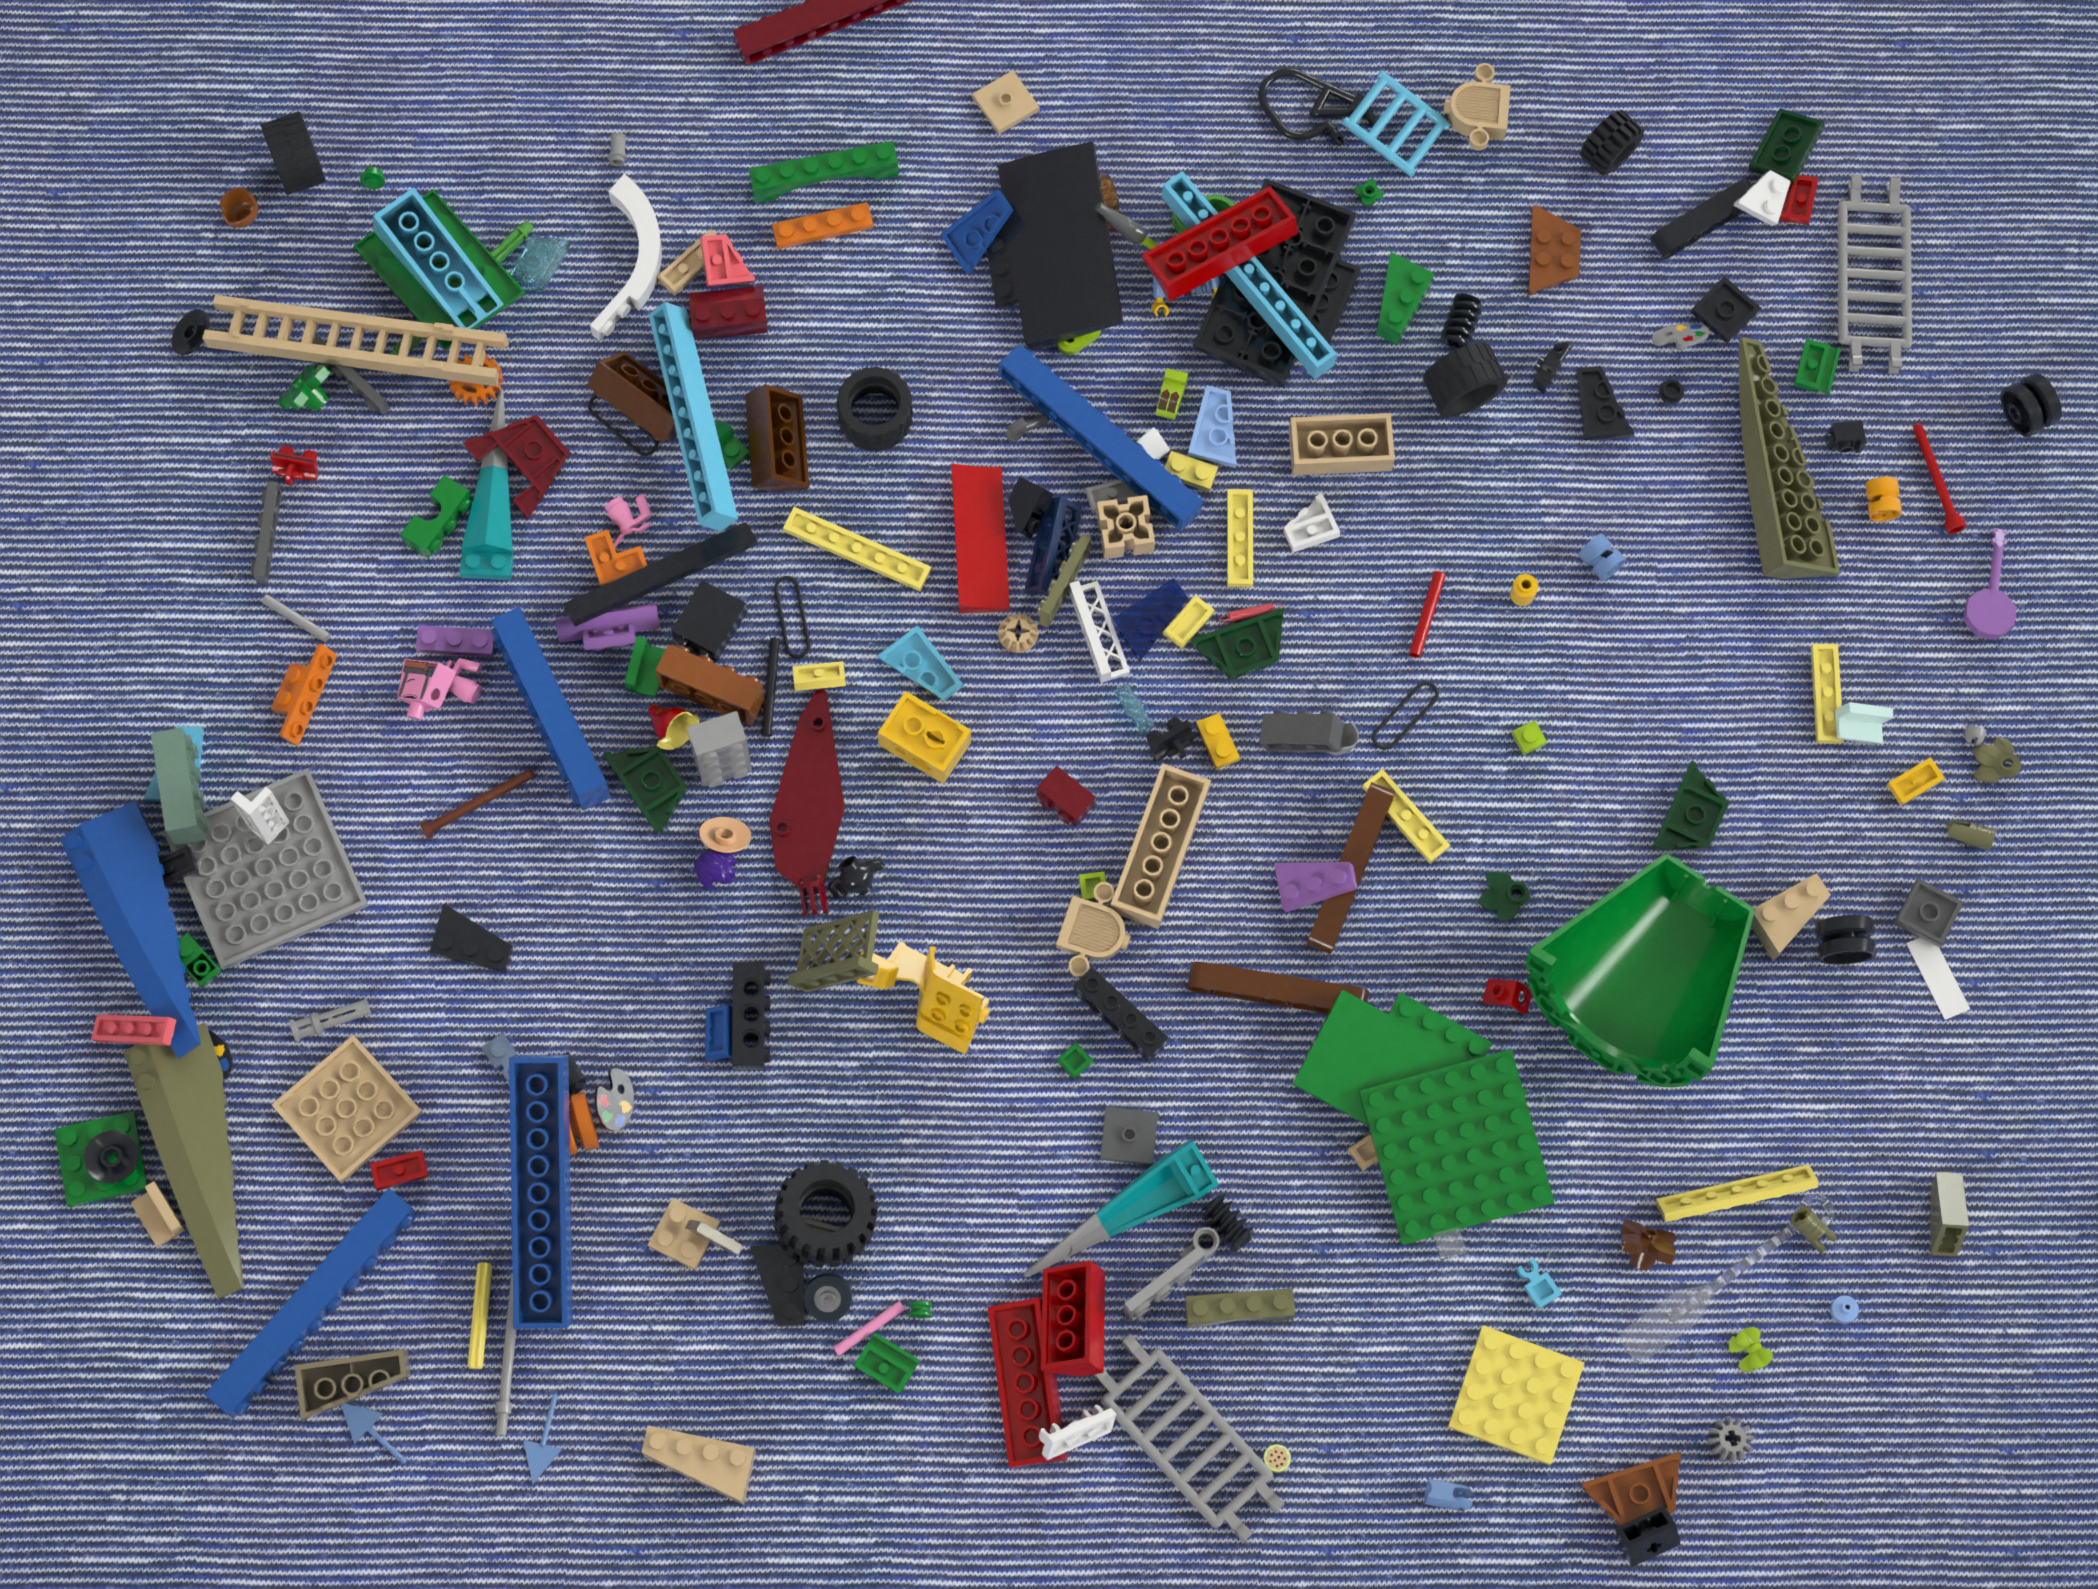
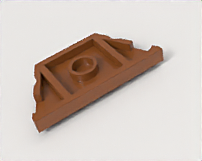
M1533 205L1531 211L1528 295L1530 296L1547 287L1551 289L1562 282L1578 279L1580 266L1581 229L1537 205Z
M1677 1452L1583 1482L1580 1485L1619 1526L1662 1506H1665L1669 1514L1675 1512L1676 1489L1678 1488V1470L1681 1454Z

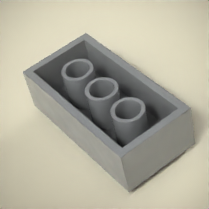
M737 711L687 727L694 761L703 787L721 785L724 780L732 777L740 779L752 771L747 739Z

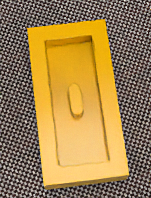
M1220 713L1196 722V727L1216 770L1240 761V756Z
M1930 757L1890 781L1887 787L1900 806L1941 783L1945 777Z

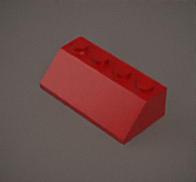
M1091 1260L1043 1269L1041 1371L1078 1377L1104 1373L1105 1271Z

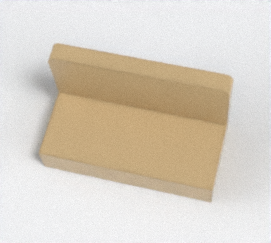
M153 1181L145 1186L147 1193L132 1201L131 1205L155 1245L160 1247L186 1230L159 1185Z

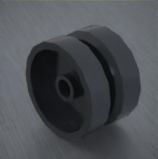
M2033 373L2023 378L2020 383H2013L2001 391L2000 401L2006 419L2012 428L2023 437H2030L2040 432L2042 428L2059 422L2062 418V407L2057 392L2051 383L2039 373Z
M1842 915L1825 918L1815 924L1816 938L1822 941L1817 947L1818 960L1821 963L1848 965L1869 961L1877 956L1876 943L1869 938L1874 934V923L1871 917L1864 915Z

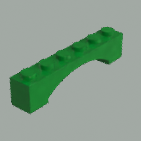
M893 141L749 168L750 184L755 203L779 199V196L792 190L828 180L852 177H869L879 180L899 176L898 159Z

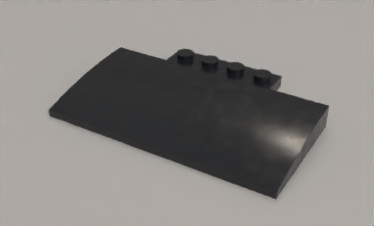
M1087 142L1067 146L997 165L1001 192L1012 207L1013 212L987 249L995 306L998 309L1019 303L1025 345L1034 351L1123 324L1107 219L1095 210L1099 202L1104 204L1095 144Z
M1265 178L1260 191L1271 186L1296 217L1298 234L1255 257L1330 345L1361 271V267L1339 259L1355 223L1357 213ZM1224 273L1194 341L1193 348L1240 371L1284 388L1297 358L1226 273Z

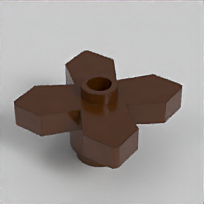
M1626 1219L1623 1220L1620 1229V1235H1622L1620 1250L1630 1253V1264L1640 1270H1650L1656 1260L1667 1264L1673 1263L1675 1257V1248H1673L1675 1233L1662 1229L1652 1230L1644 1228L1640 1223Z

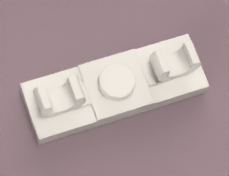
M1095 1405L1092 1411L1093 1415L1089 1414L1087 1410H1083L1081 1420H1074L1064 1429H1060L1057 1424L1053 1423L1050 1428L1051 1434H1049L1042 1428L1039 1433V1439L1044 1443L1042 1455L1049 1460L1110 1433L1117 1414L1112 1408L1103 1411L1100 1406Z

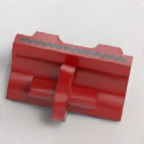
M284 445L280 447L278 452L272 451L270 455L272 473L285 477L286 485L292 486L295 479L317 481L318 467L317 453L315 451L306 450L302 456H297L294 453V449Z

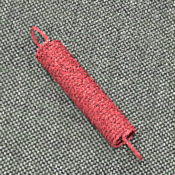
M1267 603L1228 612L1227 620H1229V623L1254 618L1275 611L1273 603Z

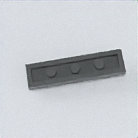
M318 335L314 338L313 344L326 346V343ZM330 364L332 366L329 368L338 379L344 377L349 382L347 387L356 396L358 394L366 398L364 403L373 412L378 410L384 415L390 410L386 400L352 367Z
M268 481L267 490L262 491L261 500L264 509L263 513H260L258 517V527L261 528L260 536L255 538L254 543L257 556L256 560H253L251 563V575L254 576L258 585H268L282 496L279 483L274 481Z

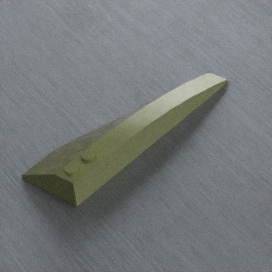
M1741 337L1739 339V398L1742 443L1747 485L1763 576L1779 579L1837 576L1840 574L1832 528L1829 520L1823 521L1820 511L1824 509L1821 499H1816L1812 487L1815 483L1812 476L1805 470L1804 465L1807 462L1794 427L1789 426L1785 416L1789 414L1786 406L1781 405L1777 393L1780 391L1777 383L1770 378L1769 372L1771 367L1762 343L1759 340Z
M206 1023L197 1025L201 1044L182 1058H177L171 1046L138 1044L123 1052L173 1193L217 1298L221 1299L244 1289L241 1254L238 1252L237 1240L239 1239V1231L236 1228L235 1220L237 1210L236 1202L233 1199L234 1178L231 1146L228 1144L227 1135L229 1125L225 1114V1105L227 1104L226 1094L223 1093V1071L212 1043Z

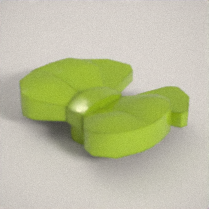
M1755 1327L1743 1329L1737 1334V1337L1732 1336L1729 1342L1730 1352L1746 1349L1749 1353L1739 1363V1368L1744 1372L1753 1373L1754 1369L1767 1366L1773 1359L1771 1350L1763 1348L1759 1342L1761 1333Z

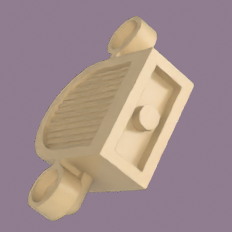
M1482 63L1476 67L1474 74L1476 82H1467L1460 85L1453 92L1451 99H1445L1443 110L1444 114H1448L1451 126L1458 133L1469 136L1468 142L1470 147L1478 151L1487 147L1489 139L1504 140L1508 124L1511 86L1492 84L1495 70L1488 63Z
M1100 882L1095 886L1094 898L1096 903L1072 896L1056 943V948L1077 955L1070 960L1069 971L1078 978L1082 977L1090 968L1087 959L1095 961L1110 959L1121 949L1127 950L1131 935L1125 934L1124 922L1120 915L1113 909L1106 907V904L1111 902L1114 897V888L1108 882Z

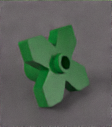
M307 365L298 377L293 380L291 387L280 396L276 403L283 409L292 407L295 410H299L304 405L314 412L318 411L329 398L320 384L331 372L324 365H319L316 368L312 365Z

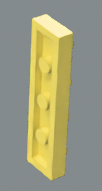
M1252 489L1227 490V587H1253Z
M1812 644L1811 663L1816 743L1842 744L1844 740L1837 738L1835 709L1842 706L1838 644Z
M1383 769L1363 784L1362 788L1366 793L1371 782L1396 791L1387 816L1429 864L1449 849L1450 844Z

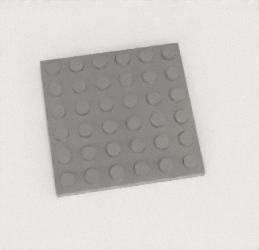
M308 768L265 786L272 791L290 822L269 845L248 828L232 801L203 813L204 816H207L210 831L206 832V841L175 846L168 834L163 830L172 853L186 846L192 849L199 871L183 879L222 970L369 906ZM265 787L244 795V797L252 802Z

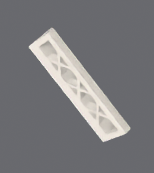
M1079 580L1069 583V595L1100 683L1129 675L1130 671L1098 581L1082 586ZM1094 589L1097 599L1091 605L1086 602L1084 592ZM1093 612L1104 616L1105 621L1101 628L1094 625L1092 619ZM1102 634L1113 641L1109 651L1102 647L1100 641ZM1110 657L1120 661L1121 670L1111 672L1108 664Z
M267 787L252 802L238 791L230 798L248 828L268 845L290 823L272 791Z

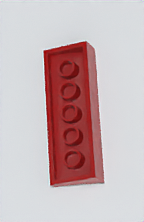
M1271 186L1146 251L1142 254V258L1170 302L1298 234L1296 217Z
M951 463L959 614L1010 611L1002 466L982 467Z
M1038 1297L987 1307L1009 1468L1068 1461L1067 1452L1047 1460L1042 1455L1044 1443L1039 1439V1433L1042 1428L1051 1434L1050 1428L1053 1423L1057 1424L1060 1429H1064L1056 1373L1041 1371L1042 1299Z

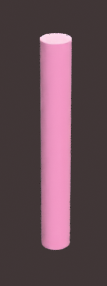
M898 1301L833 1347L834 1351L840 1356L903 1312L905 1308Z

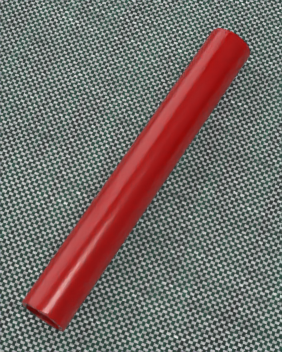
M1434 571L1408 653L1414 658L1421 657L1446 574L1440 571Z

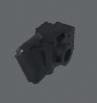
M1571 342L1555 343L1553 349L1549 351L1545 358L1541 356L1534 367L1537 370V374L1532 383L1533 388L1542 393L1546 392L1563 365L1567 353L1572 349Z

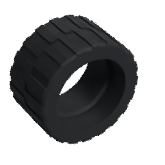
M298 111L261 124L268 148L287 195L326 181L301 112Z
M1483 342L1466 345L1446 354L1432 364L1423 375V381L1439 413L1444 417L1459 416L1479 408L1498 396L1508 382L1491 346Z
M877 366L865 367L853 372L851 376L843 381L844 383L840 386L837 396V413L841 432L844 433L845 438L849 442L867 451H882L899 444L907 436L912 425V395L908 384L899 374L887 368L884 369ZM880 393L891 397L898 404L899 409L890 421L880 425H868L853 416L851 407L864 395Z

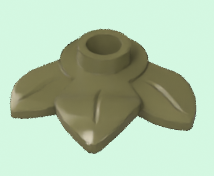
M1997 737L1994 745L1981 744L1973 748V754L1981 764L1974 773V778L1977 780L1994 783L2002 777H2015L2021 770V761L2014 754V747L2007 739ZM2005 762H2011L2013 765L2011 767H2005L2003 764Z

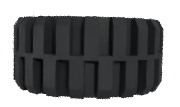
M820 1160V1165H814L812 1161L805 1164L804 1170L800 1168L792 1171L791 1178L786 1177L783 1181L781 1190L778 1191L776 1197L774 1228L775 1232L779 1233L778 1240L782 1246H788L787 1253L792 1257L796 1254L799 1255V1262L806 1265L808 1261L815 1262V1267L822 1268L823 1263H829L830 1268L837 1267L841 1260L846 1264L853 1260L854 1254L860 1255L864 1251L865 1245L869 1244L872 1238L878 1211L877 1203L874 1202L876 1196L873 1188H868L869 1181L864 1176L860 1178L857 1176L858 1170L852 1166L849 1170L843 1168L844 1163L836 1161L835 1165L828 1164V1160ZM830 1195L838 1198L847 1206L851 1215L850 1221L846 1227L837 1232H818L806 1225L801 1218V1206L811 1197Z

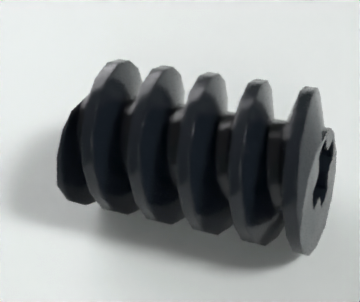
M1458 293L1454 296L1450 312L1444 323V329L1441 331L1443 343L1457 349L1470 345L1467 341L1472 340L1473 336L1471 333L1475 332L1476 329L1474 324L1478 323L1479 318L1477 316L1481 315L1482 312L1478 306L1481 304L1479 298L1465 293Z
M1222 1193L1201 1210H1206L1202 1218L1204 1220L1213 1218L1209 1225L1210 1228L1219 1227L1217 1230L1218 1236L1226 1235L1223 1244L1233 1243L1229 1251L1236 1253L1256 1235L1251 1237L1250 1234L1254 1227H1243L1247 1218L1238 1220L1237 1216L1240 1210L1237 1209L1231 1212L1230 1208L1234 1202L1224 1203L1223 1200L1227 1194Z

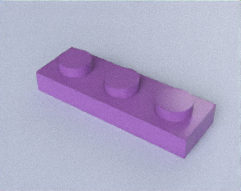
M418 625L415 649L417 653L493 657L495 642L491 631L488 629Z

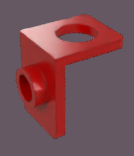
M1488 979L1482 1002L1485 1005L1510 1006L1521 1014L1526 1015L1532 994L1528 987L1517 980ZM1521 991L1524 994L1522 1005L1519 1004V994Z

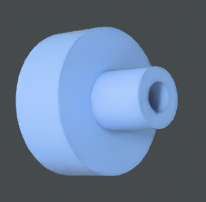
M1840 1296L1830 1306L1832 1318L1841 1324L1850 1323L1857 1317L1859 1312L1857 1302L1850 1296Z

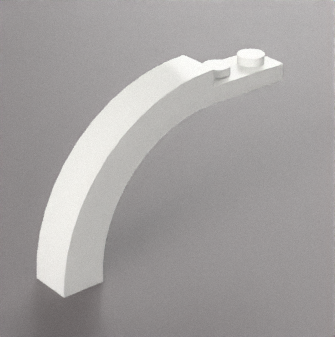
M625 174L608 192L610 202L619 208L632 223L639 239V253L635 269L626 285L590 325L592 336L599 341L604 336L612 333L616 322L628 315L631 306L640 311L654 290L661 268L662 244L654 210L642 190Z

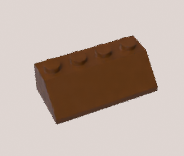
M626 351L617 353L597 363L587 386L598 397L604 398L611 403L614 409L627 415L634 424L643 427L657 441L666 443L678 436L665 381Z
M766 384L746 393L752 487L768 492L806 490L810 488L802 395Z

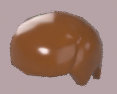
M233 188L226 192L220 200L221 216L229 226L241 228L255 221L259 212L258 203L251 192L245 188Z

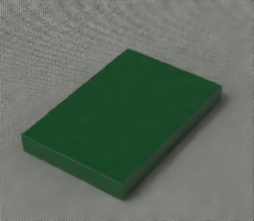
M1779 108L1749 164V171L1764 175L1771 170L1794 184L1825 127V122Z

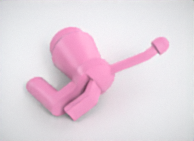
M644 494L639 495L635 499L641 513L635 519L628 503L622 497L611 500L605 506L607 516L620 528L621 532L613 543L615 548L625 535L633 532L641 533L651 526L647 522L637 528L652 516Z
M459 658L453 667L456 673L448 692L451 691L463 702L474 704L480 697L482 686L474 680L459 677L458 675L462 669L480 672L483 664ZM449 660L446 666L452 668L454 662ZM425 708L424 712H429L431 708Z

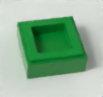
M1077 1042L1056 1060L1073 1080L1094 1063L1092 1058Z

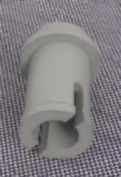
M613 133L610 136L611 148L608 160L613 166H622L627 161V155L625 154L626 135Z

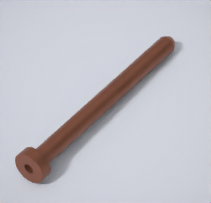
M527 769L427 824L426 821L421 822L420 827L427 839L434 837L433 832L533 779L535 774L532 769Z

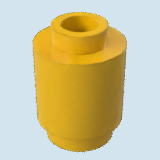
M1522 574L1516 577L1510 590L1511 600L1519 606L1531 604L1538 591L1537 580L1529 574Z

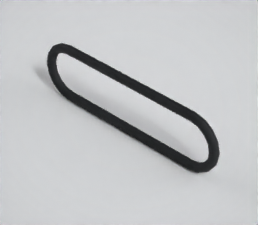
M595 395L589 400L588 410L591 415L641 456H649L655 453L658 448V441L652 437L651 433L643 427H639L654 441V448L650 452L640 451L592 410V402L600 397Z
M782 576L776 581L774 591L785 649L791 657L802 658L809 653L811 644L800 587L794 577ZM782 580H791L796 587L807 643L806 651L802 654H794L789 648L778 592V585Z
M1421 682L1374 730L1372 734L1374 745L1382 750L1394 747L1438 700V688L1431 682ZM1425 685L1432 687L1435 690V697L1390 745L1382 746L1378 744L1376 734L1420 687Z

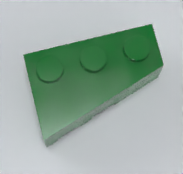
M1392 252L1390 253L1376 335L1396 345L1399 344L1432 286L1434 273Z

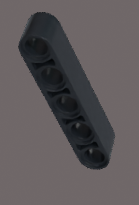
M1747 178L1736 182L1656 231L1651 236L1650 241L1664 259L1672 257L1744 213L1745 211L1735 207L1734 203L1747 192L1752 184Z

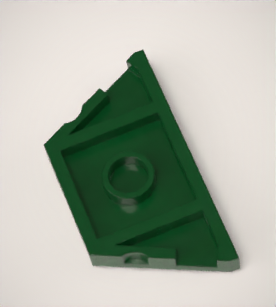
M1281 608L1192 638L1191 644L1230 680L1276 665L1279 662L1284 610Z
M650 746L645 749H627V752L619 753L605 752L603 757L657 836L660 835L688 790L687 785L663 750L658 746Z
M1691 761L1651 848L1653 850H1708L1730 802L1722 793L1716 790L1715 785L1709 778H1705L1694 761Z

